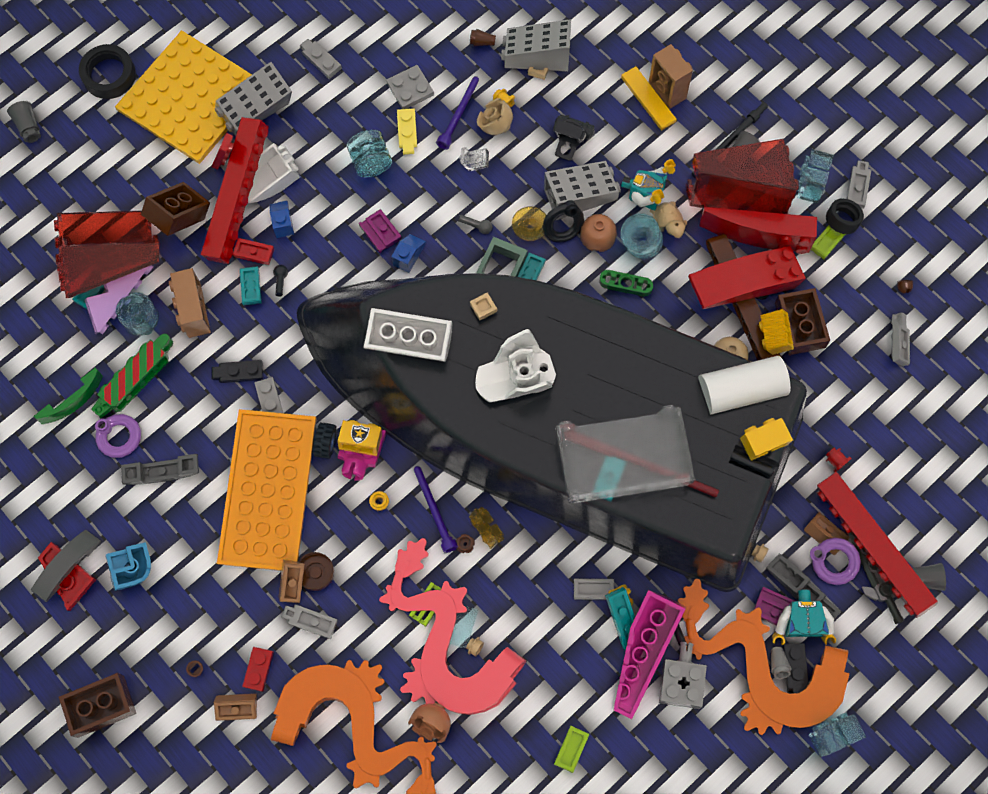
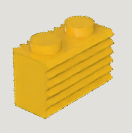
M780 309L761 315L759 326L761 331L764 332V339H762L764 349L772 355L793 350L794 346L788 313Z

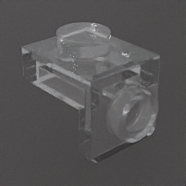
M466 147L461 148L460 163L468 171L488 168L489 151L486 148L469 151Z

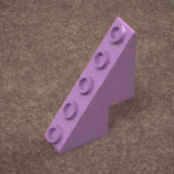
M152 261L101 275L106 293L85 299L95 334L99 332L103 334L109 327L107 324L110 318L115 319L120 312L118 307L121 303H127L131 297L130 291L133 288L136 290L142 283V280H140L142 275H148L154 267L151 265Z

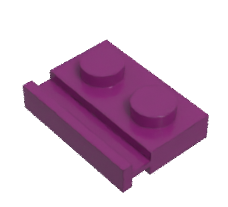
M381 209L367 217L365 221L359 222L360 228L379 253L402 239L399 232Z
M763 587L754 609L761 608V619L777 626L778 619L784 608L789 606L794 600Z

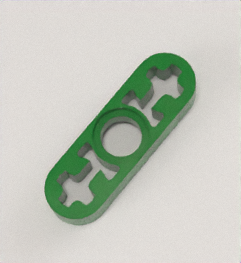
M604 270L600 274L599 283L605 289L643 297L652 293L653 282L649 278L613 270ZM607 276H610L609 283L605 282ZM616 277L619 278L617 285H615ZM628 279L631 281V286L624 287L621 285V281ZM635 281L637 282L636 289H634ZM643 284H647L646 290H642L641 286Z

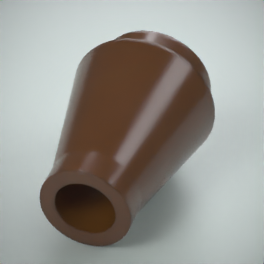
M479 29L471 30L470 44H474V46L495 45L496 35Z

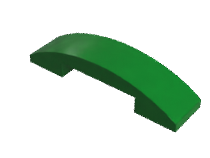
M95 367L80 379L84 386L56 408L48 404L35 414L34 417L41 424H48L72 414L94 394L102 380V374Z

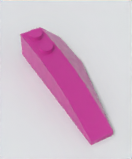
M648 590L630 627L614 711L630 719L633 718L683 616L686 606Z

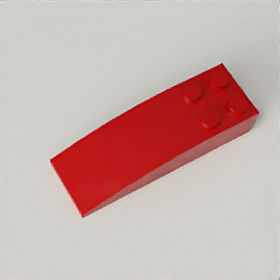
M704 207L699 226L717 235L726 234L728 239L772 250L791 246L792 250L798 254L809 253L817 238V217Z
M791 246L743 256L688 275L702 309L792 290L806 279Z

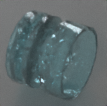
M378 130L360 132L352 136L346 144L356 174L360 177L379 175L392 164L383 135Z
M638 213L632 215L625 220L621 227L622 242L631 255L636 258L648 259L654 257L663 246L664 237L656 220L647 214ZM641 237H644V238L646 237L647 240H646V241L640 240V238H641Z

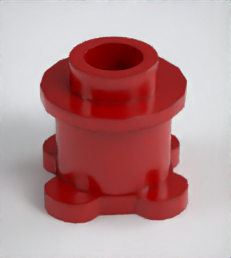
M835 447L826 454L828 458L825 460L826 462L829 461L835 468L833 470L834 473L852 459L851 457L846 458L840 451L841 448L836 450Z

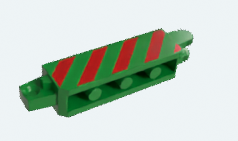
M164 333L154 342L150 339L144 343L137 354L130 357L121 370L115 372L109 383L104 384L97 394L99 399L91 409L98 417L103 418L111 410L121 412L169 362V357L166 353L174 344L170 336Z

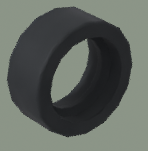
M844 198L835 200L826 212V221L829 226L841 234L854 233L864 219L861 207L854 201ZM836 211L847 213L853 219V222L843 220Z

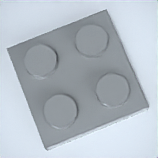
M418 65L386 79L387 85L402 109H408L434 96L433 89Z

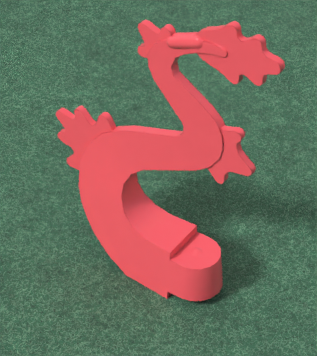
M422 538L416 543L409 541L406 551L398 550L393 582L391 585L386 586L387 594L381 596L379 601L389 604L390 611H394L396 608L406 612L433 611L436 614V619L424 646L421 659L413 658L411 660L415 671L403 674V677L408 682L400 688V691L402 693H412L411 701L413 702L424 697L426 704L438 702L449 711L459 714L472 715L486 712L498 706L517 684L513 679L523 668L526 660L507 647L493 662L489 659L479 672L471 677L459 678L449 671L447 652L456 624L457 613L467 612V608L462 603L467 594V588L454 589L450 587L448 581H445L441 590H431L409 598L405 597L402 593L403 578H407L416 571L422 570L424 565L421 563V560L429 555L425 551L426 539Z

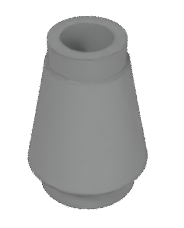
M772 648L771 673L777 679L789 677L792 668L783 648Z

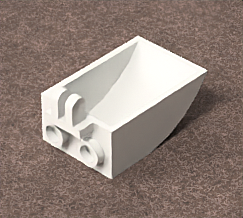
M273 143L261 154L258 170L253 179V187L248 196V203L270 198L300 178L297 173L299 169L293 162L294 158L285 145L278 147Z

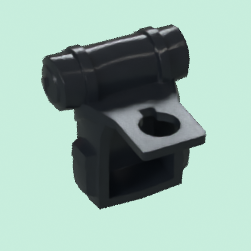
M569 115L558 116L553 127V131L559 137L555 156L571 161L577 146L584 142L585 139L590 140L595 134L594 126L589 124V122L570 118ZM568 142L570 143L571 152L568 155H564L561 153V147Z

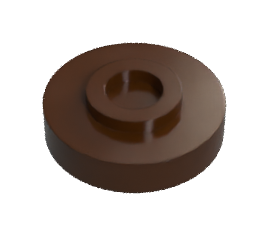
M312 552L304 555L299 560L300 563L305 564L302 581L304 588L311 591H319L326 588L332 582L334 566L326 555Z

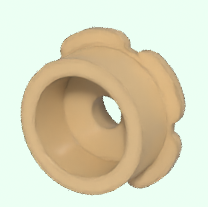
M765 544L755 547L752 553L754 561L757 560L762 563L769 550L764 546Z
M480 637L472 638L467 644L466 649H468L469 655L472 654L476 657L480 653L484 645Z

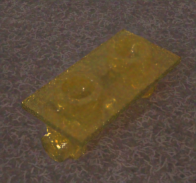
M483 507L475 508L469 516L471 523L481 534L483 542L492 549L496 542L500 543L504 540V534L497 524L489 525L494 520L487 509Z

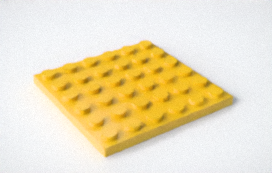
M181 30L118 102L115 108L121 114L200 164L228 131L223 117L220 118L215 112L216 100L252 74Z

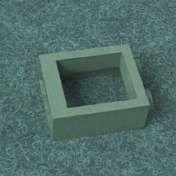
M493 237L476 273L485 274L484 271L493 252L517 261L511 273V276L517 277L525 262L528 250Z

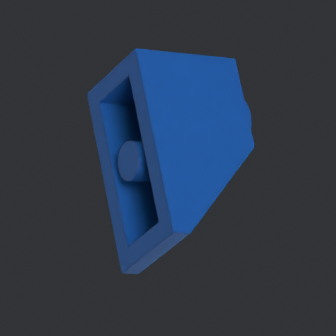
M288 201L270 204V216L276 238L294 235Z
M411 234L401 240L391 256L393 266L410 273L426 245V241Z

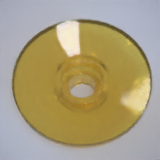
M528 206L521 208L512 219L514 233L526 241L540 239L544 236L542 225L546 214L537 207ZM531 224V225H533L534 227H533V228H528L527 226Z

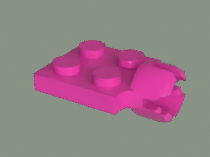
M382 430V438L377 456L339 450L338 459L344 461L342 467V475L351 480L352 474H354V481H360L364 478L368 467H376L386 436L385 430Z

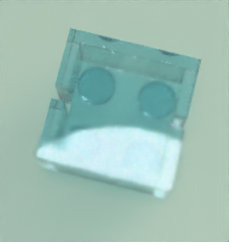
M812 149L810 155L805 156L799 173L800 178L795 188L798 191L797 198L814 203L819 202L826 187L829 176L827 171H830L834 155Z
M847 712L830 719L831 724L826 721L813 727L814 732L808 734L819 757L830 755L846 747V745H851L866 738L855 714L848 716Z

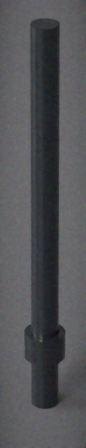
M763 102L756 110H752L747 115L748 118L691 173L692 176L697 178L737 139L741 131H745L752 123H755L768 108L767 103Z

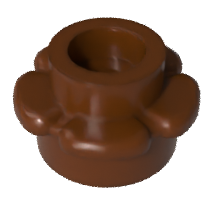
M463 534L456 539L457 550L460 553H470L474 549L475 541L468 534Z

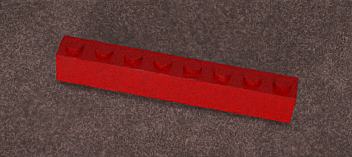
M241 118L201 255L209 261L229 264L230 258L233 255V247L238 238V230L243 221V213L248 204V196L253 187V179L258 170V162L263 153L265 139L268 136L269 127L260 119Z
M835 472L817 485V495L823 502H828L831 506L829 508L830 512L835 518L839 517L843 522L841 526L847 534L851 532L855 538L853 540L855 545L860 550L863 548L868 554L865 556L872 566L876 565L880 570L878 572L879 576L885 583L888 581L893 587L891 591L897 599L901 598L905 602L904 608L910 616L914 614L918 618L936 606L938 603L937 599L841 476Z

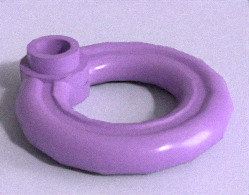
M114 414L106 419H99L95 424L96 444L98 449L106 456L112 458L125 457L131 454L140 443L141 429L139 424L128 415ZM105 423V427L100 428V425ZM116 425L125 426L130 433L128 441L120 447L112 446L107 440V435L112 431V427Z
M826 539L818 544V546H814L810 551L813 570L821 580L828 584H846L853 580L860 570L861 559L859 552L846 539ZM816 550H820L822 552V555L820 557H816L814 555V552ZM831 550H841L848 557V567L841 573H832L825 567L824 560L826 554Z

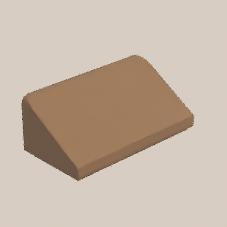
M820 512L804 528V531L818 543L830 538H841L847 541L850 538ZM831 550L830 553L836 555L839 550Z
M283 559L279 588L280 602L300 603L304 563Z
M257 694L216 696L214 700L215 720L256 719Z

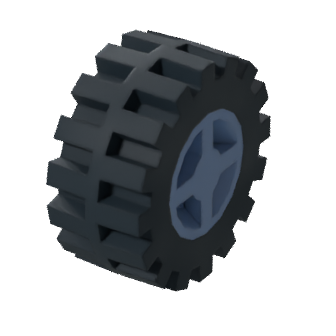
M319 423L313 447L314 456L326 459L331 458L336 441V425Z

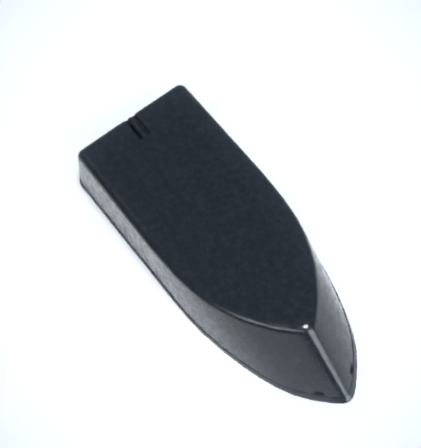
M480 273L445 274L365 281L318 294L299 305L297 320L313 359L325 378L345 400L370 422L381 427V430H385L387 435L428 463L484 492L693 580L699 579L701 583L717 590L731 592L740 585L803 422L807 389L801 381L789 377L790 393L787 396L710 415L698 376L752 361L582 293L537 280L509 275ZM488 292L497 307V312L479 321L470 306V301ZM371 308L452 321L451 342L446 362L365 349L364 343ZM529 329L535 337L539 348L550 355L556 373L552 387L537 393L488 402L476 390L475 382L478 367L493 362L501 345L509 337ZM541 367L540 370L542 372L547 371V368ZM771 418L775 420L782 418L793 441L787 446L773 452L768 451V454L751 461L740 440L745 434L744 430L752 426H756V428L761 427L764 421ZM573 426L572 431L719 490L718 495L713 497L657 473L648 472V469L625 461L626 465L611 502L592 495L606 456L565 441L562 432L566 427Z

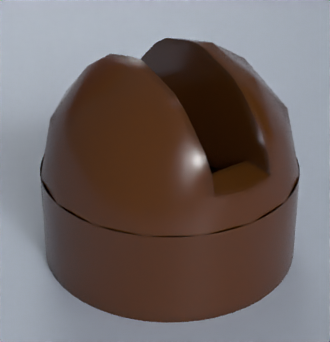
M913 280L897 281L898 290L902 294L911 292Z
M193 660L188 663L186 671L191 677H197L202 673L203 665L200 661ZM198 664L200 667L192 673L190 670Z

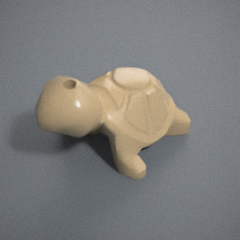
M674 201L659 204L655 211L650 209L657 227L652 231L654 234H661L666 228L667 233L675 238H680L683 235L687 221L683 220L682 214Z

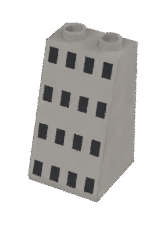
M571 20L507 28V35L503 36V47H505V50L502 49L501 60H505V68L529 69V67H533L536 70L548 68V70L568 71Z
M270 62L217 99L215 103L216 108L214 109L217 115L225 120V126L229 132H233L236 136L242 117L260 120L267 118L289 104L292 91L272 62Z
M606 161L547 171L544 176V191L552 209L564 204L568 200H573L583 212L618 200L621 189L619 183L614 181L612 167H608ZM564 214V215L558 217L556 220H559V219H562V218H565V217H568V216H566V215Z

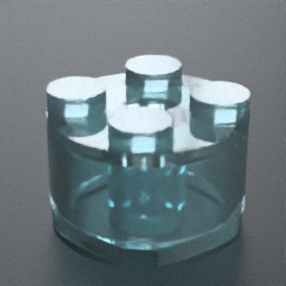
M130 293L129 296L120 299L116 306V315L119 322L132 335H149L158 324V310L151 299L143 293Z

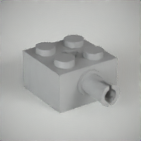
M680 642L679 660L665 659L663 662L659 703L700 709L703 706L707 665L691 662L694 644ZM681 680H684V683L687 684L684 689H681V685L678 684Z

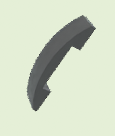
M198 454L178 456V459L147 464L138 462L121 465L123 485L166 482L199 473Z
M87 530L81 532L47 565L34 583L31 591L47 603L60 588L59 584L85 555L88 557L101 543V540Z

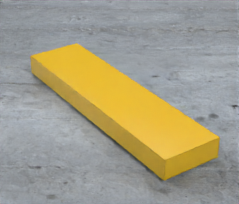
M636 66L621 75V79L661 131L676 122V117Z

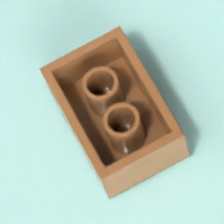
M672 44L653 55L649 84L669 109L687 98L693 72L692 66L682 58L680 51L675 49Z
M193 268L170 273L171 280L169 281V286L175 296L172 298L174 308L178 311L176 321L178 326H181L182 332H185L189 338L211 333L201 283Z

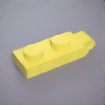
M415 108L397 110L399 149L403 148V155L414 154V147H417Z

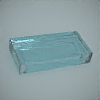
M465 606L467 608L466 613H457L455 627L450 640V645L466 649L478 614L477 609Z

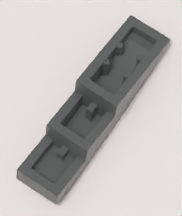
M780 553L766 567L797 601H799V590H810L811 601H820L822 606L828 609L834 620L841 613V610L826 599V595L810 582L811 579Z

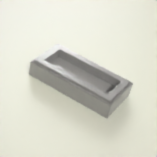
M574 579V600H606L605 595L614 589V579Z

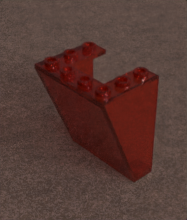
M784 139L694 153L692 165L696 181L692 185L691 179H688L685 187L689 205L699 208L713 207L788 214L792 200L795 198V193L799 189L798 180L794 179L793 175L794 165L789 161L788 145H785Z
M141 211L57 213V220H54V231H58V237L54 239L55 248H59V254H55L60 288L61 291L65 292L66 298H72L159 262L158 237L153 235L152 238L151 223L141 215Z

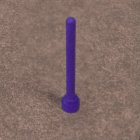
M477 76L472 78L445 133L440 135L436 141L437 146L444 150H448L452 143L451 135L479 82Z
M416 466L414 467V473L442 537L441 548L444 553H450L458 548L457 542L449 536L422 469Z

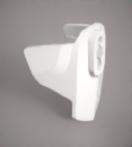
M526 329L509 337L501 345L493 362L478 367L475 382L476 390L488 402L501 401L551 388L556 373L550 355L539 348L531 331ZM546 367L547 371L542 372L540 368Z

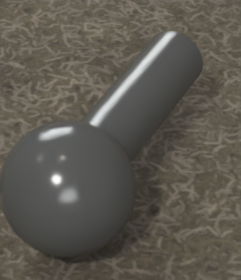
M461 214L458 222L478 228L482 234H489L493 228L492 223L488 220L480 222Z

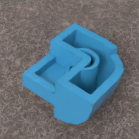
M146 542L127 546L124 550L105 555L114 591L136 586L149 576L151 560Z

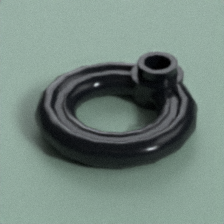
M568 200L548 212L544 218L542 228L544 235L553 242H566L579 234L585 220L583 212L575 201ZM564 214L568 217H573V225L567 231L557 232L554 230L553 224L558 217Z

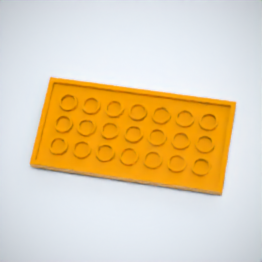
M239 409L217 558L218 565L282 571L283 559L298 562L317 420L315 416Z

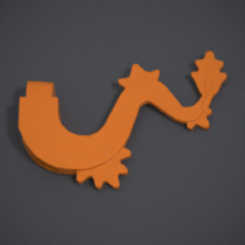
M695 579L690 587L685 586L683 588L686 597L679 598L678 603L686 606L683 619L686 623L687 636L684 638L687 644H694L692 654L696 655L697 660L702 658V654H714L735 643H741L745 648L747 681L750 692L742 694L741 698L749 704V707L742 710L740 714L747 717V722L744 726L746 731L757 727L758 733L763 735L767 727L770 726L776 734H780L783 725L795 728L810 727L826 720L842 704L850 674L844 672L848 650L825 645L820 665H814L812 676L806 689L794 694L783 692L774 685L770 675L765 642L762 634L770 631V627L764 625L761 621V608L758 607L750 613H744L737 609L736 621L727 624L712 639L703 640L699 637L695 624L709 608V604L703 601L708 595V591L702 589L699 579Z
M351 660L347 661L344 669L333 665H318L298 673L284 686L273 713L276 715L277 721L272 732V741L294 746L301 727H307L315 708L324 701L336 700L348 708L351 716L355 760L347 763L346 767L354 772V788L357 789L365 783H371L376 788L379 787L380 776L387 774L410 756L415 757L419 761L422 774L406 791V794H436L431 773V762L435 760L432 751L436 748V742L425 743L424 738L419 737L417 742H405L384 752H377L374 748L373 703L382 700V696L375 691L377 687L384 684V679L378 678L382 670L381 665L370 668L367 660H364L359 668H355Z

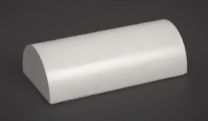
M371 308L364 348L446 362L451 342L452 321Z
M780 356L698 376L710 415L787 396L790 393L789 373Z

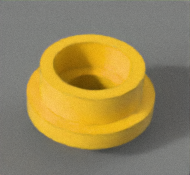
M377 491L370 496L369 503L374 510L382 511L387 508L389 498L386 493ZM380 498L383 502L382 504H376V500Z

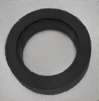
M112 44L99 45L90 49L82 57L79 64V75L86 89L92 95L101 99H113L122 96L132 87L136 78V70L129 54L121 47ZM115 59L124 65L121 77L113 83L99 84L91 78L93 68L103 60Z

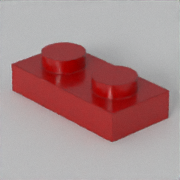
M238 238L233 256L269 265L274 247Z
M253 647L243 688L264 691L273 651Z

